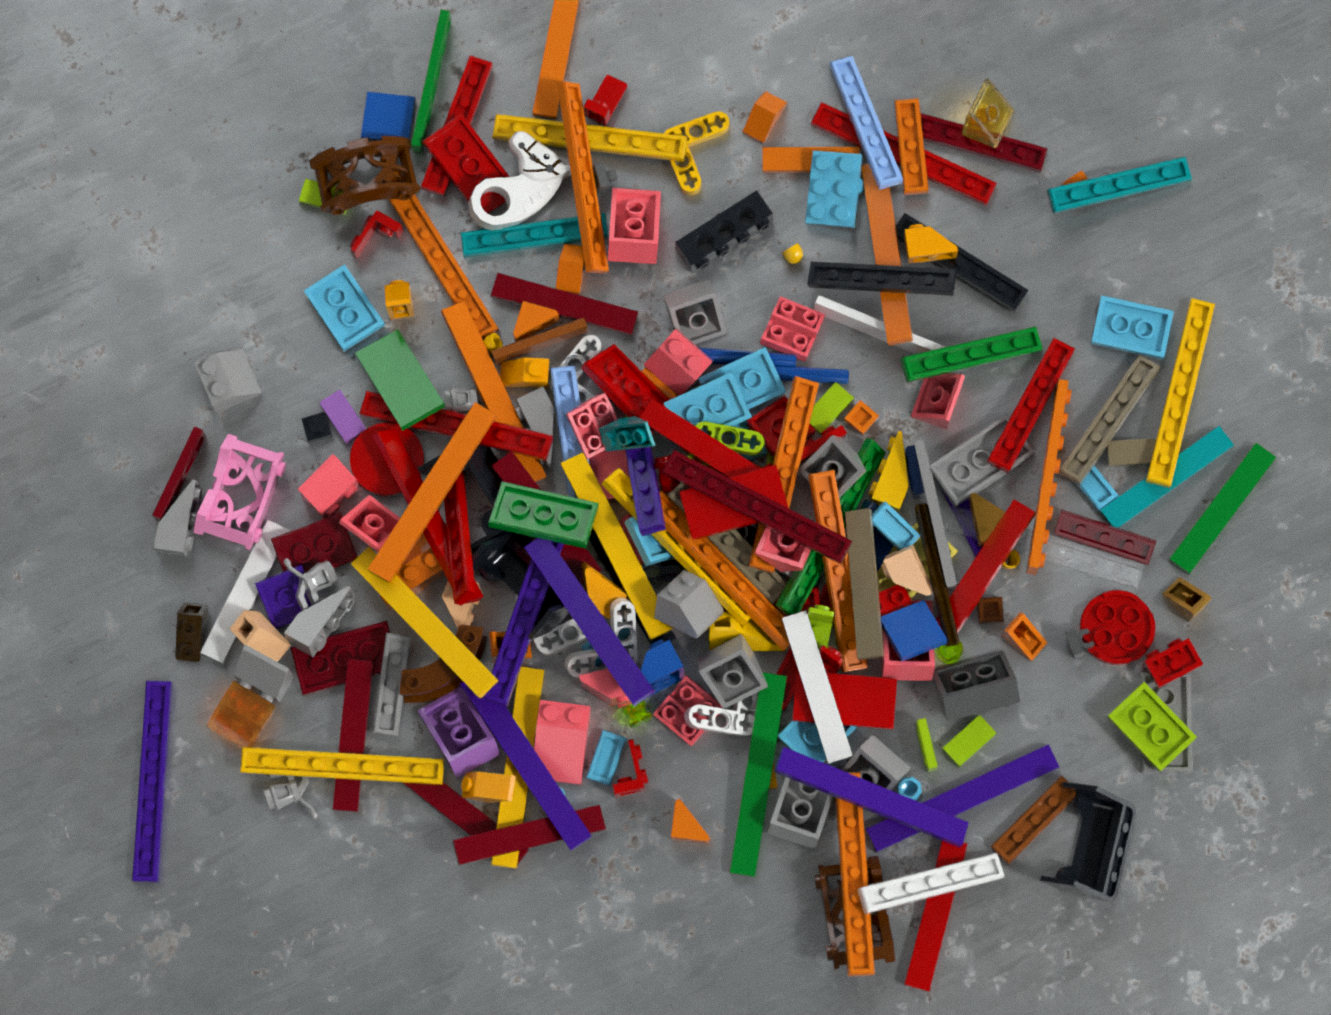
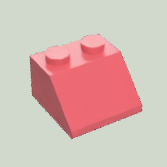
M675 328L645 362L644 366L679 396L690 388L713 360L681 331Z
M332 454L298 488V491L303 500L324 519L335 515L340 509L339 505L345 499L349 500L356 494L359 483L341 461Z
M368 495L340 519L339 523L379 552L400 517Z
M608 668L579 675L583 690L612 707L618 705L620 709L632 706V703Z

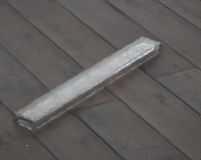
M953 506L946 531L977 540L971 511ZM1026 528L1013 549L1020 554L1029 556L1033 530ZM1050 535L1047 545L1043 544L1042 553H1046V562L1133 589H1138L1145 564Z

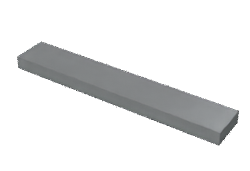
M920 439L914 441L946 586L950 589L957 587L958 584L924 440Z

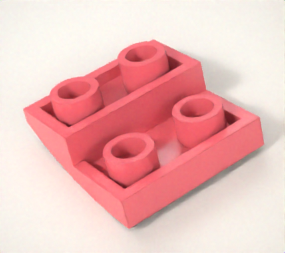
M780 296L762 335L760 344L784 354H794L796 359L805 362L823 323L825 314Z
M602 392L566 414L586 459L606 450L601 440L599 428L617 420L608 396Z
M685 675L653 715L690 746H693L706 730L689 727L684 718L686 710L694 705H705L722 709L723 707L715 697L688 675ZM698 711L692 714V717L696 718V723L698 720H708L709 717L698 715Z

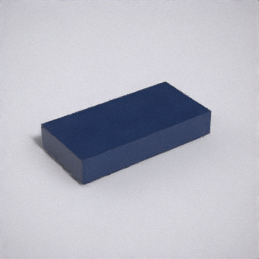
M915 445L907 446L905 448V459L912 497L914 500L922 499L924 490Z

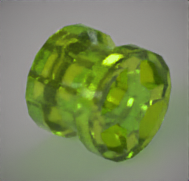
M960 640L956 646L947 647L942 645L937 649L940 661L949 665L958 662L963 653V645Z
M645 700L636 706L630 704L622 710L624 716H627L630 720L629 726L631 729L639 727L653 718L651 712H648L645 708Z

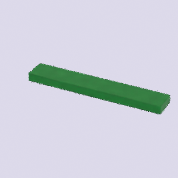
M441 9L411 143L413 153L422 154L424 149L422 142L427 136L451 25V15L448 10Z
M1031 327L905 356L900 359L906 383L1037 353L1042 351L1043 347L1037 327Z
M1255 443L1168 561L1189 575L1276 459V456L1258 443Z

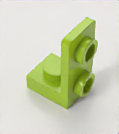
M815 605L814 608L809 607L808 618L818 649L822 645L828 648L834 612L829 611L830 608L823 605Z

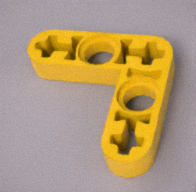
M716 111L671 127L664 132V134L682 136V131L685 130L688 140L685 157L689 160L688 165L679 167L675 164V161H669L679 187L686 195H695L701 189V177L689 147L725 134L729 130L730 121L724 112ZM715 119H719L720 122H723L722 128H718L717 125H714ZM705 122H708V127L712 126L710 127V133H707ZM693 126H699L702 128L703 133L699 137H693L690 135L689 130ZM689 172L691 180L697 181L694 183V188H690L689 185L685 186L687 183L685 173Z

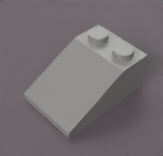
M785 777L767 833L815 849L833 796Z

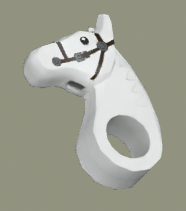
M524 131L514 133L508 142V147L518 162L519 176L485 179L472 192L468 202L469 212L472 219L480 227L488 230H499L522 223L542 209L553 197L563 179L571 175L570 164L565 165L552 150ZM487 192L499 193L507 203L506 213L500 216L487 214L481 206V196Z

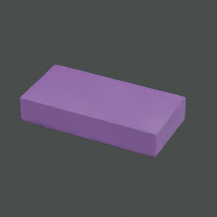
M340 389L319 402L346 444L357 438L366 429Z

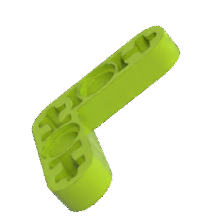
M700 422L696 425L700 430L707 428V433L711 434V437L722 444L724 443L721 436L725 432L733 433L735 442L731 445H724L736 453L756 455L763 449L764 438L759 432L711 422ZM740 434L744 435L743 440L750 441L751 437L756 438V442L760 443V446L756 445L754 449H750V444L742 442L741 447H737Z

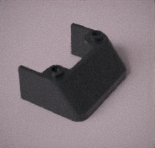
M478 445L462 471L467 468L471 469L494 507L501 483L504 481L492 467L498 460L491 448ZM441 455L417 468L423 481ZM492 510L486 512L481 519V526L486 536L471 544L472 556L482 543L509 533V531L489 527L488 522Z
M509 532L482 543L472 556L473 572L478 570L480 575L487 581H499L502 579L519 595L531 561V557L524 547L533 540L527 535ZM549 586L536 626L528 636L530 640L551 632L570 614L551 586Z
M1064 782V788L1076 793L1073 808L1075 813L1083 818L1072 866H1061L1055 878L1041 876L1040 881L1063 891L1112 902L1117 897L1136 818L1135 806L1131 802L1098 786Z

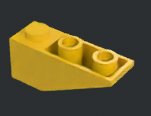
M898 431L896 438L891 436L886 449L890 451L888 459H882L877 473L881 474L878 482L873 481L868 494L872 496V502L879 506L883 502H887L898 514L909 487L901 431Z
M723 612L709 627V651L741 634L752 651H783L752 618L742 626L729 612Z

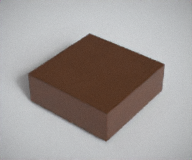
M1002 597L981 598L977 603L978 624L1004 623Z

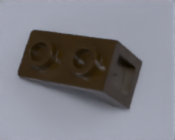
M183 602L177 612L175 658L177 660L200 661L202 623L207 616L208 605Z

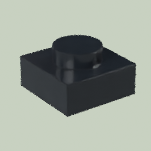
M325 412L301 418L309 444L333 437Z

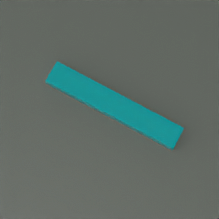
M1185 156L1050 188L1047 190V195L1052 212L1056 214L1190 182L1192 177Z
M600 213L604 239H607L609 235L606 214ZM578 216L518 224L499 230L481 229L460 232L464 258L582 242Z
M1218 426L1178 455L1170 488L1147 483L1145 478L1099 512L1109 525L1120 528L1233 448L1234 444L1222 428Z

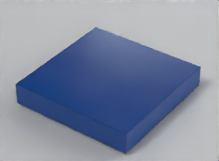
M367 92L361 138L368 137V141H379L382 136L410 138L416 98L414 96Z
M924 600L881 617L882 629L901 662L947 643L946 636Z

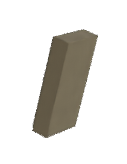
M1156 438L1110 441L1107 446L1108 467L1150 465Z

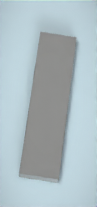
M386 633L373 733L399 735L404 698L399 693L402 670H407L412 636Z

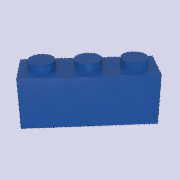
M659 640L649 646L650 650L646 652L641 672L655 691L649 697L680 682L684 678V666L670 640L666 642Z

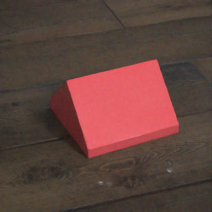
M947 373L925 378L911 417L947 430L965 376L963 374Z
M766 527L755 555L781 572L799 571L803 569L811 549Z

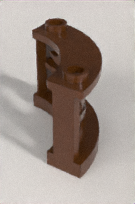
M382 136L379 141H368V137L348 141L347 147L338 150L331 147L309 160L310 167L315 170L322 201L321 211L331 213L332 215L343 214L352 207L370 201L383 199L408 200L421 190L420 185L416 182L409 149L412 147L410 138ZM373 157H381L380 161L373 159ZM398 157L400 159L401 166L396 164ZM360 159H366L370 165L382 169L368 184L348 177L356 169ZM347 163H351V164L349 165V167H347V168H345V166H343V165H345V164H347ZM395 172L402 173L405 182H393L394 180L401 181L400 176ZM327 173L333 177L330 181L328 180ZM338 184L334 191L336 197L332 198L331 189Z
M459 625L456 637L481 661L487 643V636H483V627ZM439 658L435 662L421 668L402 670L399 693L404 696V704L428 703L459 688L463 680Z
M868 857V860H866L867 871H870L867 873L868 886L883 882L879 857ZM840 864L830 866L818 865L819 874L814 875L816 890H821L830 943V945L826 946L828 961L833 960L835 970L840 969L839 965L847 964L846 951H839L840 943L845 942L844 923L839 918L840 912L843 909L841 880L837 879L839 887L836 890L831 889L828 883L829 876L840 875ZM828 896L832 899H837L832 911H830ZM886 909L876 911V914L870 916L871 925L877 928V931L872 933L874 960L885 959V963L896 962L889 916ZM833 925L837 930H839L842 933L841 935L836 937V939L834 935Z

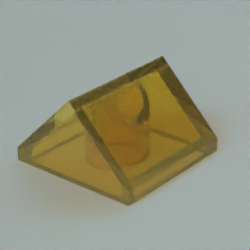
M989 78L984 80L966 116L962 135L994 148L998 146L1015 110Z

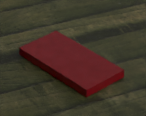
M387 620L327 637L325 646L321 651H317L314 657L295 647H290L302 695L307 696L345 685L348 659L373 661L372 677L381 675L386 633H390Z

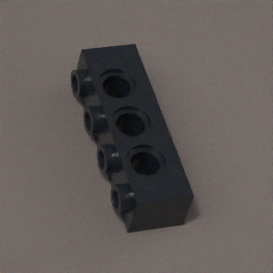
M756 190L675 242V249L691 272L696 269L698 271L703 270L710 264V260L716 256L719 258L725 256L735 244L741 245L751 238V234L757 230L762 232L772 224L773 213ZM743 216H748L752 219V222L742 224L739 219ZM723 229H728L732 234L729 237H722L719 232ZM702 242H708L712 247L709 250H701L698 246Z

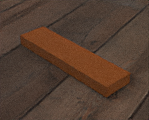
M584 318L492 350L495 365L497 366L501 362L510 361L588 333L586 321Z
M1062 775L991 845V848L1008 865L1076 797L1075 792L1063 787V783L1068 781Z

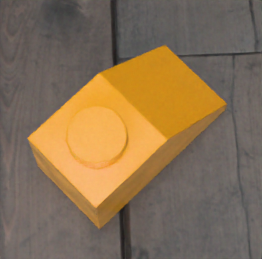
M915 224L909 226V229H905L904 242L908 264L957 258V246L930 226L923 227L922 224Z
M395 280L391 281L389 285H384L385 304L390 320L414 317L409 282Z
M524 357L501 362L500 378L504 387L520 389H539L544 387L545 390H549V359Z
M583 562L581 569L584 590L601 615L610 619V606L612 602L620 597L626 598L627 594L621 587Z
M466 772L461 783V798L485 803L512 801L516 776L487 772Z

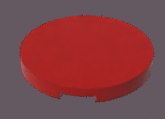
M379 423L370 426L356 438L351 448L350 467L359 485L374 495L389 497L402 493L372 437L376 432L395 429L416 470L418 471L417 468L424 464V452L419 439L408 428L402 431L396 423Z
M1111 590L1096 596L1087 604L1080 618L1079 632L1083 629L1089 630L1090 633L1084 635L1082 641L1084 643L1094 642V647L1086 649L1094 658L1109 665H1126L1141 658L1150 648L1155 636V620L1148 606L1137 595L1123 590Z

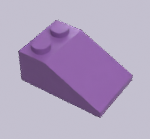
M461 686L417 710L456 778L465 775L466 772L472 771L501 754L493 735Z

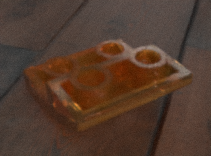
M233 681L213 712L207 727L241 748H252L263 733V728L275 712L276 706L248 688L239 685L238 682Z

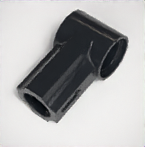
M666 560L649 566H645L644 563L642 564L644 572L651 567L659 571L655 578H648L651 586L659 583H670L683 570L687 571L677 560Z

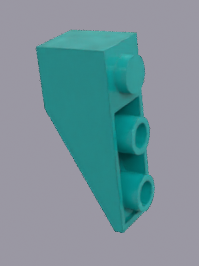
M636 416L619 418L599 428L601 440L607 452L655 446L648 422Z

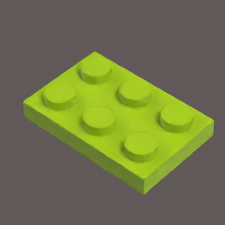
M1145 682L1107 716L1159 773L1197 738Z

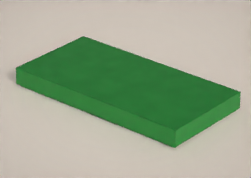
M398 329L355 352L356 357L402 431L445 407L443 400Z
M502 482L488 524L491 528L586 549L599 503Z

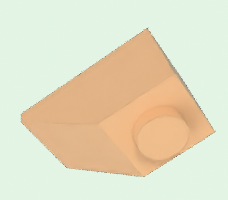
M913 544L885 556L882 568L886 577L892 578L893 583L926 596L932 594V585Z

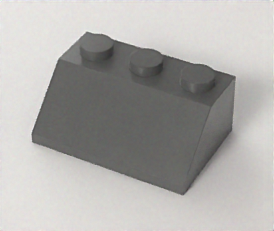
M1003 650L934 669L933 681L947 722L1020 702L1017 680Z

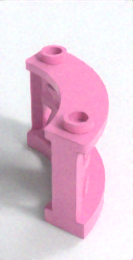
M228 434L220 447L213 474L216 477L212 485L213 488L212 490L208 489L196 514L193 533L203 536L205 532L245 545V549L251 550L254 542L259 543L263 532L261 526L272 500L278 477L283 476L286 463L283 462V452L279 451V453L239 441L237 436ZM235 451L250 455L248 461L246 462ZM255 458L271 462V468L267 474L261 472L264 466L263 463L258 464L253 470L252 464ZM240 468L242 469L241 474L237 478H230L229 472L232 469H235L237 474ZM248 476L254 487L257 499L248 506L234 511V503L231 497L223 491L224 486L238 485ZM261 482H267L265 492ZM227 501L228 513H225V507L222 509L218 508L219 502ZM258 510L254 519L250 514ZM232 520H236V524L240 529L243 523L248 522L250 525L248 532L244 533L232 529ZM214 522H226V523H225V526H223V525H220V524H217V523H214Z

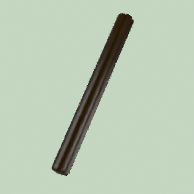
M927 503L918 504L915 506V513L942 631L947 638L945 645L947 647L956 646L959 644V637Z

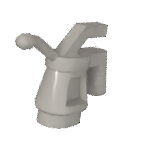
M475 385L470 389L451 388L444 391L445 410L460 413L470 410L475 402L478 403L479 401L484 405Z
M289 559L284 560V565L287 569L299 577L300 582L295 597L302 611L309 608L304 598V593L307 594L312 606L332 595L328 594L318 597L316 592L332 586V583L337 580V575L329 561L319 562L307 573L302 574L291 566Z
M270 775V778L287 777L289 782L270 784L269 787L263 789L269 810L275 808L279 810L294 801H299L310 810L312 819L317 818L314 808L301 797L309 783L308 777H302V782L298 787L294 776Z

